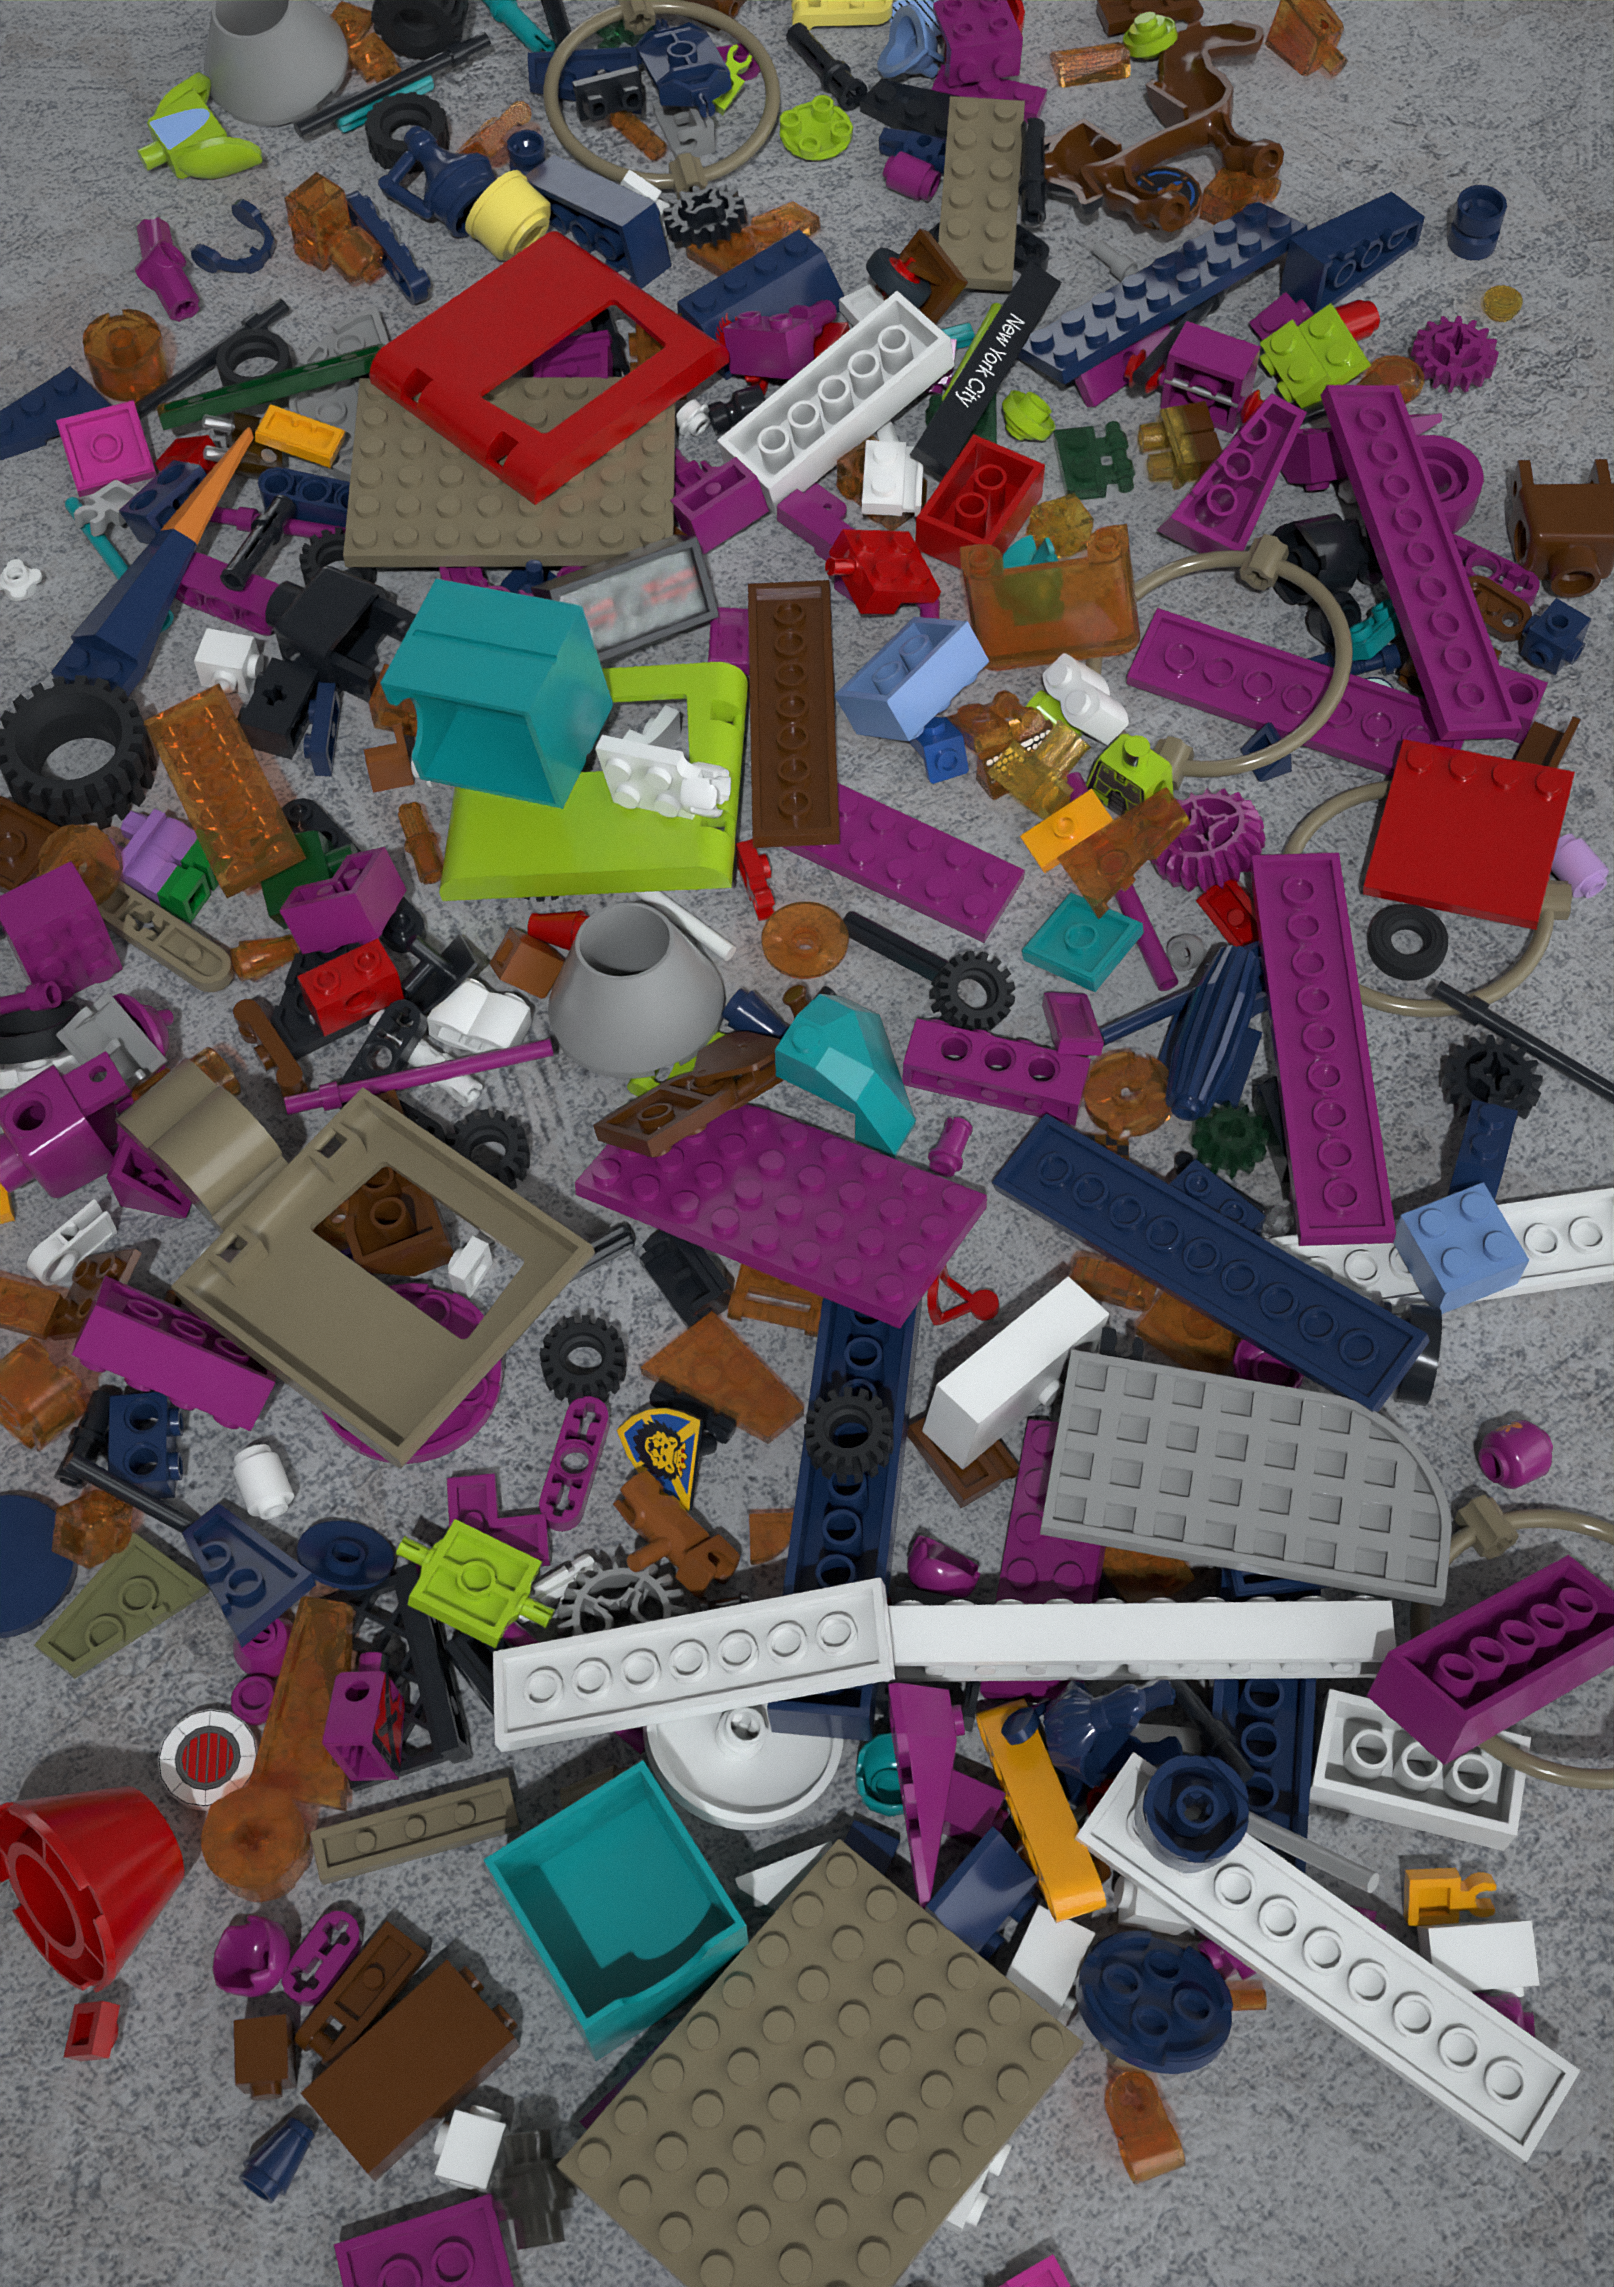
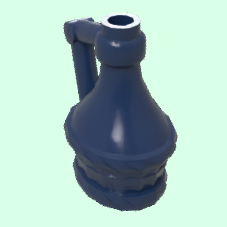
M421 126L412 127L404 136V142L407 145L408 151L401 155L387 175L381 176L378 180V185L383 195L391 197L424 219L436 217L445 223L448 232L453 236L460 238L469 236L465 230V224L472 207L481 194L498 179L492 171L488 157L476 152L466 154L444 150L438 145L437 139L431 132L423 130ZM416 161L421 162L425 172L424 200L399 185Z

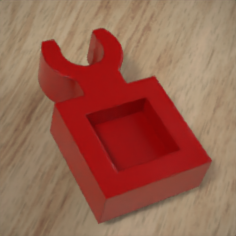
M753 839L736 843L737 868L748 898L752 901L758 921L775 917L772 907L775 905L774 898L766 883V879L771 878V869L766 854L758 855L757 849L753 848Z

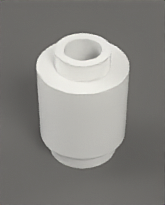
M266 1444L254 1445L239 1452L234 1458L236 1467L233 1470V1474L248 1513L252 1516H260L262 1519H272L285 1513L288 1509V1504L294 1498V1493L279 1455L272 1452L270 1446Z

